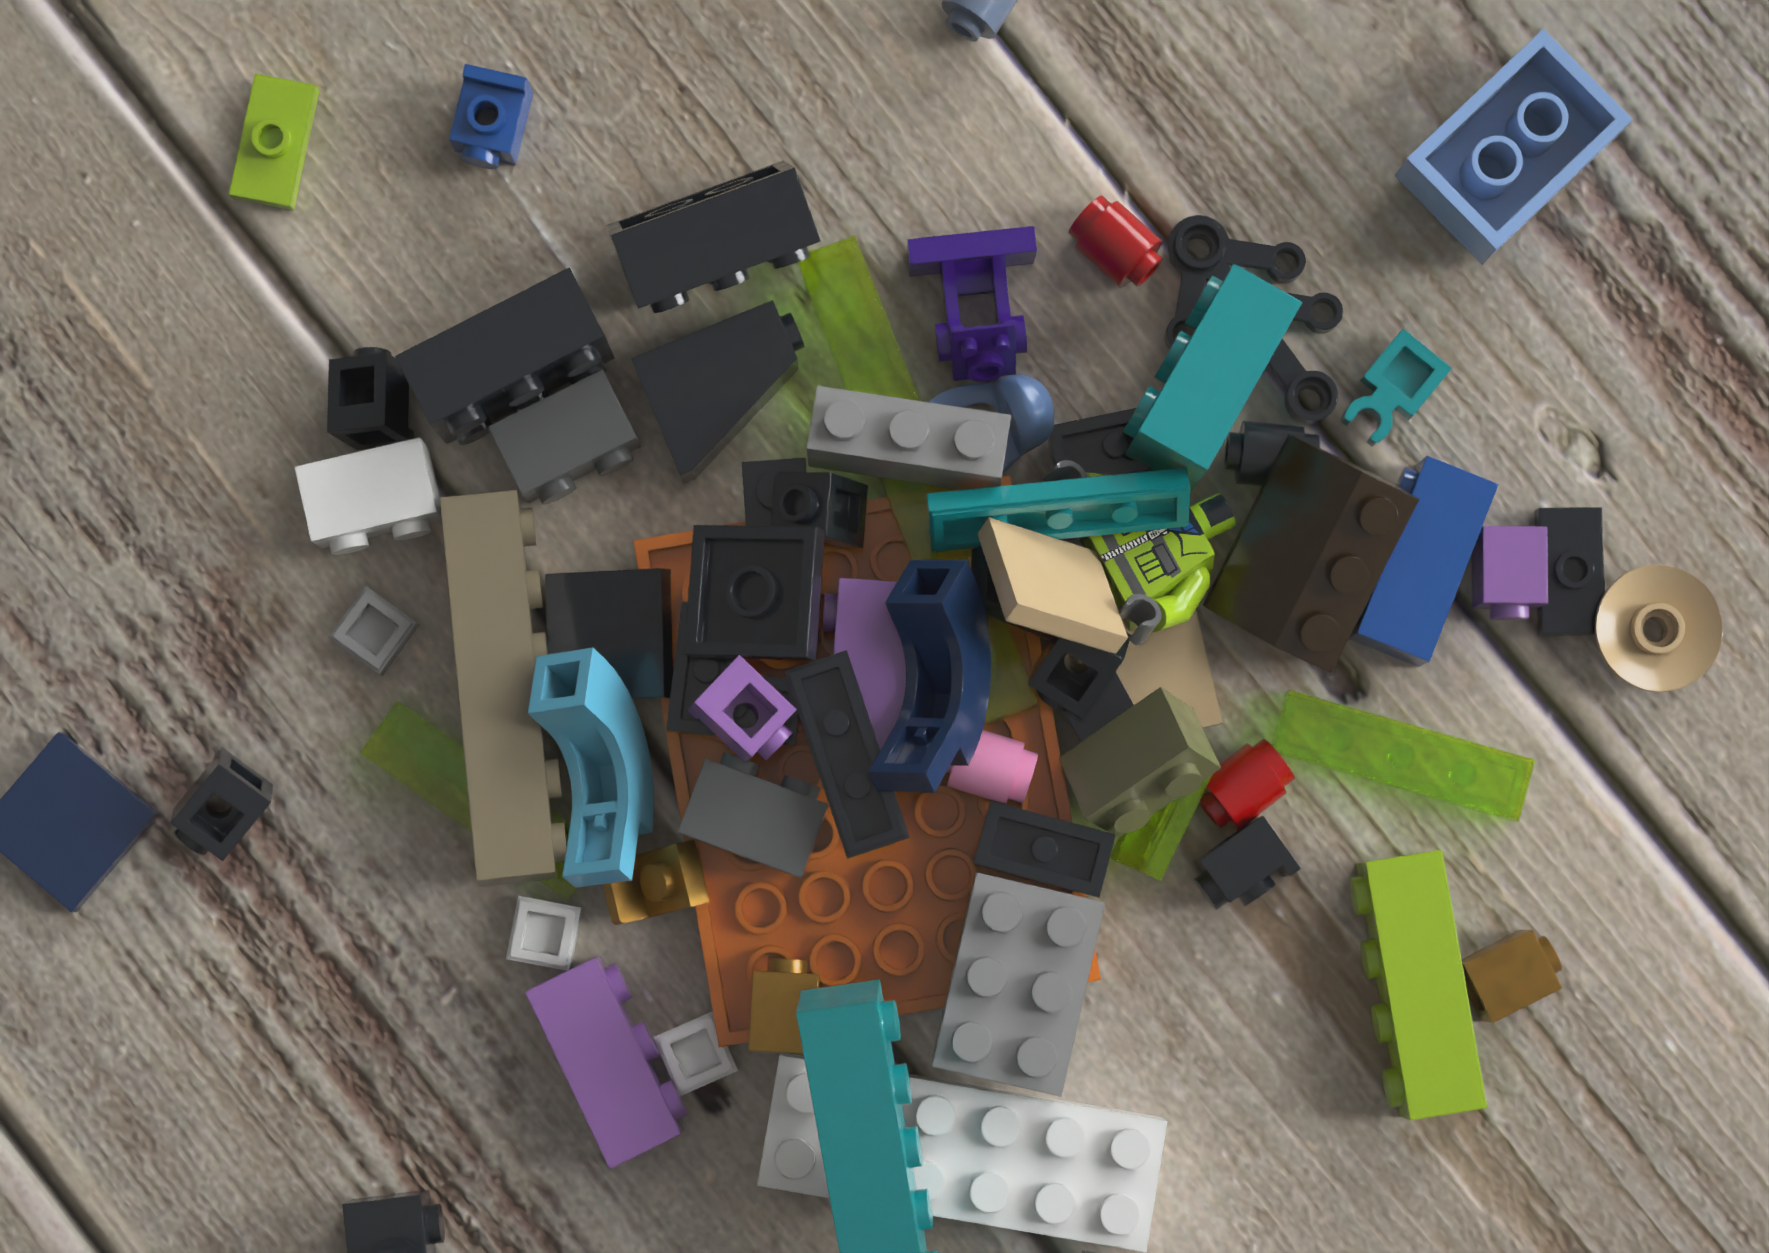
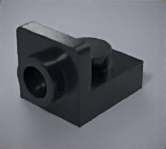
M779 472L774 478L770 526L818 527L825 531L824 543L839 548H863L868 485L832 472Z

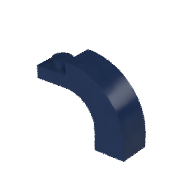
M910 560L885 602L904 650L906 687L899 717L868 771L877 791L935 793L950 765L969 766L975 754L988 708L991 681V647L984 603L968 560Z

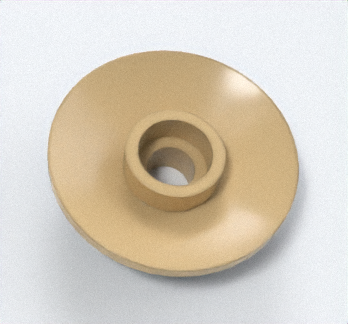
M1647 565L1625 573L1606 590L1600 600L1595 616V638L1604 662L1622 681L1645 691L1668 692L1694 683L1710 669L1721 648L1723 621L1716 599L1708 587L1696 576L1674 566ZM1647 619L1656 620L1662 628V636L1657 642L1649 641L1643 634V625Z

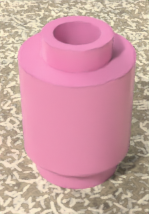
M982 730L978 746L969 766H949L946 772L950 774L947 787L1005 805L1008 799L1023 803L1035 769L1038 753L1023 749L1024 742Z

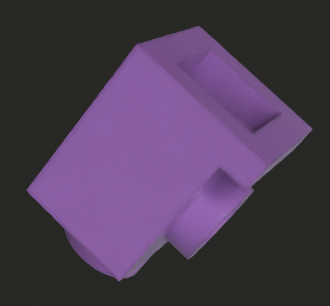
M739 655L688 709V712L696 719L699 718L746 763L756 752L767 760L786 741L793 731L784 723L797 709ZM746 706L754 712L755 724L753 727L741 728L734 722L733 711L736 707Z

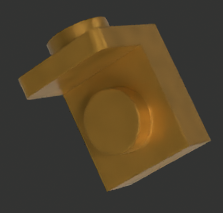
M695 839L636 854L632 881L603 884L610 918L614 925L651 918L710 902Z

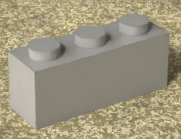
M817 386L807 443L809 467L959 490L1001 486L1011 415Z

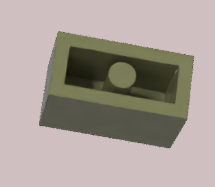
M1162 687L1156 689L1059 757L1085 819L1109 833L1116 834L1117 838L1142 828L1156 812L1175 799L1193 793L1200 787L1203 780L1221 769L1194 709Z

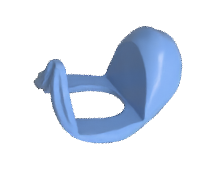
M1024 374L1007 376L988 384L957 386L940 393L929 401V403L962 408L977 403H988L998 413L1011 415L1003 473L1021 456L1046 442L1054 426V406L1048 390L1041 382Z

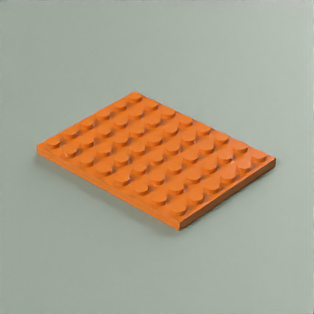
M1010 475L1002 477L1001 486L1012 485ZM940 487L867 500L863 548H839L824 543L816 660L834 654L835 633L823 632L825 593L838 594L839 578L898 582L910 560H968L971 568L973 548L931 552L927 493L957 491L959 489ZM743 521L726 525L746 526V523ZM693 530L633 540L638 569H671L673 670L682 602H688ZM986 615L991 647V681L983 730L1024 742L1023 749L1038 753L1037 762L1024 802L1020 803L1008 799L1006 805L1073 823L1064 771L1059 760L1061 755L1052 707L1041 700L1036 689L1028 685L1033 667L1042 654L1040 638L1035 634ZM744 659L761 676L785 679L787 678L784 671L813 662ZM660 698L680 820L682 822L705 758L720 763L724 752L739 756L719 737L668 732L666 727L670 698ZM799 716L796 746L781 745L767 760L756 752L748 761L760 765L756 775L757 778L780 786L784 775L821 788L817 800L829 805ZM945 773L935 793L894 791L910 838L849 859L846 857L829 806L802 879L695 839L710 901L709 903L695 906L718 1045L719 1047L749 1042L753 971H767L768 958L807 960L806 973L820 974L819 988L880 979L884 1001L895 1000L898 1016L943 1008L974 873L976 872L1086 898V895L974 865L973 861L989 801L992 800L947 787L949 773ZM683 835L684 841L694 840L691 837ZM1096 949L1093 955L1088 982L1101 980Z

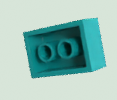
M1233 264L1224 281L1212 275L1185 324L1194 328L1195 332L1192 336L1183 331L1179 332L1154 376L1155 379L1164 383L1162 390L1159 392L1151 386L1148 387L1123 431L1134 438L1124 455L1137 460L1153 471L1187 468L1191 492L1209 469L1302 302L1236 264Z

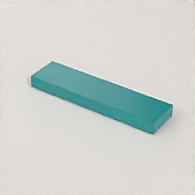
M1187 468L927 493L931 552L968 549L980 546L981 543L977 533L989 517L1056 539L1189 526L1190 503Z

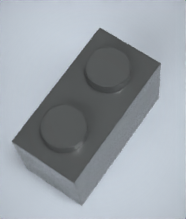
M603 369L488 426L523 497L528 503L539 498L542 505L550 504L572 493L577 488L574 480L594 470H597L599 476H605L625 467L634 460L630 452L641 447Z
M725 752L720 763L705 758L678 833L802 879L829 807L827 803L817 800L821 788L784 775L780 786L756 777L760 765L750 761L745 763L740 757Z

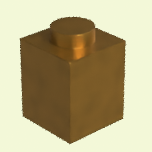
M1518 930L1462 958L1467 993L1482 1022L1495 1023L1562 989L1555 974L1562 970L1559 957L1550 941L1545 936L1537 939L1533 930Z
M768 958L767 971H753L749 1051L803 1054L796 1016L800 992L802 990L819 988L820 974L806 973L807 960Z

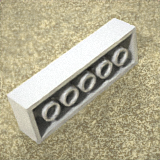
M780 1053L757 1186L829 1198L804 1056ZM909 1074L912 1103L902 1105L906 1127L917 1126L923 1164L921 1167L913 1168L917 1190L928 1188L933 1216L1147 1252L1167 1127L1165 1119L1153 1115Z

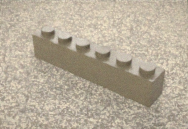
M517 490L440 497L476 880L480 887L558 879L556 862H565L567 852L565 824H552L550 798L562 797L558 759L546 760L543 735L549 733L528 715L536 657L548 655L545 632L533 633L531 609L543 608L539 570L527 571L524 547L536 545L533 508L520 509Z

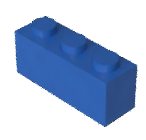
M1426 456L1416 464L1414 470L1405 467L1396 485L1420 500L1349 637L1352 641L1417 667L1430 662L1499 485L1430 456Z

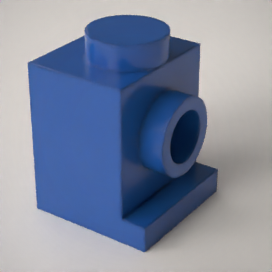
M465 64L462 74L464 80L449 137L455 152L462 153L460 158L462 161L473 166L497 169L499 162L516 165L533 98V92L528 79L522 76ZM483 108L498 111V117L493 124L484 126L476 122L478 112Z

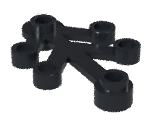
M1195 215L1181 220L1172 229L1167 241V255L1170 263L1181 273L1175 317L1169 322L1164 335L1167 347L1170 350L1175 341L1173 329L1178 325H1187L1185 322L1201 296L1206 281L1209 282L1212 275L1224 281L1231 269L1229 266L1236 264L1239 267L1264 269L1274 281L1283 284L1295 281L1305 268L1306 258L1303 250L1291 242H1282L1276 246L1229 239L1225 228L1218 221L1208 216ZM1195 238L1204 240L1209 247V254L1200 259L1192 257L1187 251V242ZM1280 253L1292 255L1297 263L1295 271L1290 273L1280 271L1275 266V256ZM1323 292L1311 297L1287 293L1302 302L1293 320L1304 322L1306 327L1312 332L1318 334L1328 333L1342 319V304L1333 294ZM1317 303L1329 305L1334 313L1333 320L1329 323L1316 321L1312 316V306ZM1282 339L1268 365L1287 389L1284 396L1287 412L1293 419L1302 424L1320 423L1333 412L1337 405L1338 390L1336 384L1323 372L1306 371ZM1305 389L1315 391L1320 397L1319 408L1312 411L1304 409L1298 401L1299 392Z

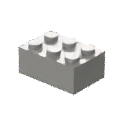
M974 873L933 1050L931 1066L1062 1097L1105 902L982 873Z

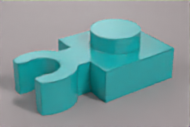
M1402 329L1360 379L1364 385L1373 391V394L1354 400L1344 411L1341 422L1347 426L1358 413L1368 412L1372 414L1376 419L1377 428L1370 435L1367 443L1373 447L1389 434L1392 428V412L1394 409L1407 420L1411 419L1450 372L1452 367L1405 329Z

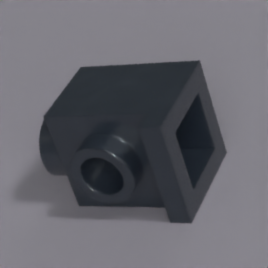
M363 347L354 350L351 357L329 359L327 433L356 450L371 449L414 439V431L408 428L409 383L396 358L392 356L389 350L378 347Z
M1126 632L1128 638L1117 653H1109L1054 636L1036 661L1028 685L1036 689L1041 700L1050 707L1059 711L1069 710L1083 719L1123 662L1131 634ZM1068 653L1076 659L1083 662L1084 664H1078L1073 662L1069 658Z
M221 747L210 765L174 807L170 824L177 828L175 835L189 849L200 855H206L209 851L224 861L271 803L273 784ZM213 795H219L230 803L231 807L224 812H217L208 806L207 800Z
M1260 816L1196 859L1194 863L1201 871V874L1195 877L1194 881L1209 904L1217 910L1226 903H1231L1236 898H1239L1242 904L1246 906L1276 885L1270 876L1274 871L1278 870L1282 877H1288L1301 868L1265 817Z

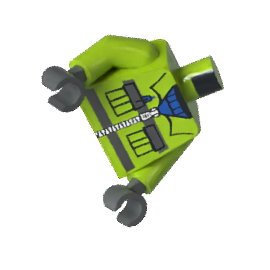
M1063 460L1042 479L1043 482L1108 476L1111 474L1085 472L1079 464L1070 460ZM1217 493L1189 507V526L1078 537L1084 548L1097 552L1121 619L1129 631L1136 629L1130 637V641L1134 645L1143 644L1152 632H1158L1189 621L1211 585L1210 575L1213 573L1215 554L1208 540L1234 528L1236 522L1226 499L1221 493Z

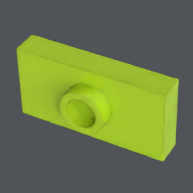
M255 73L229 195L232 199L294 211L320 93L317 85Z

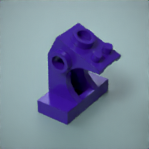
M1034 226L907 239L909 277L941 274L946 323L935 324L937 355L939 362L951 361L953 381L971 379L976 382H990L1001 376L1016 375V354L1027 353V336L1024 315L1011 316L1006 267L1034 264L1037 253ZM993 293L997 324L964 328V324L961 325L958 297Z

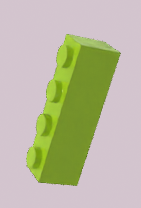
M1436 850L1356 863L1358 876L1350 877L1349 879L1350 895L1355 914H1365L1369 940L1360 942V951L1366 978H1376L1380 1004L1372 1005L1371 1014L1378 1043L1387 1042L1391 1068L1383 1069L1382 1077L1389 1107H1398L1400 1117L1410 1121L1488 1108L1443 851Z

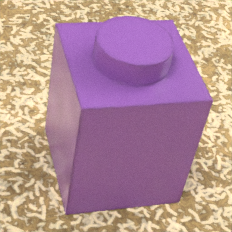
M1482 526L1472 552V609H1490L1491 620L1529 619V610H1535L1548 604L1547 527Z

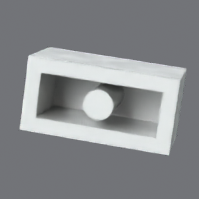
M420 437L294 467L311 542L321 549L330 547L332 555L348 554L369 547L368 538L391 532L394 540L420 537L431 532L430 523L442 521L440 496L429 447Z

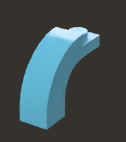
M593 647L537 656L528 715L540 724L558 744L568 768L572 790V814L562 877L575 888L632 881L638 835L652 833L654 820L652 766L645 732L636 706L615 669Z

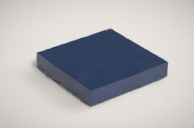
M58 732L0 799V853L70 912H77L160 814L65 733Z

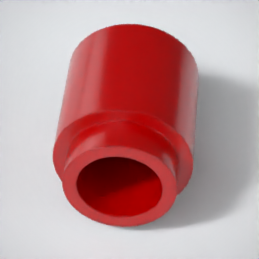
M1103 195L1094 199L1079 214L1068 231L1078 241L1075 248L1119 288H1123L1130 282L1137 287L1141 286L1153 275L1163 261V258L1157 254L1162 245V240L1119 201L1111 204Z
M1262 739L1253 747L1246 743L1220 763L1221 769L1202 781L1200 786L1204 793L1196 799L1203 811L1219 829L1229 823L1235 830L1239 831L1286 794L1284 787L1292 782L1295 776L1275 748L1267 740Z

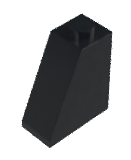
M773 300L631 358L683 484L695 480L799 369L795 351L805 348L801 334L791 312L779 316Z

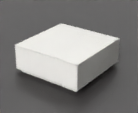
M518 896L506 959L566 971L570 970L583 908Z
M713 1011L653 1037L670 1078L673 1080L680 1096L739 1070L729 1046L719 1047Z

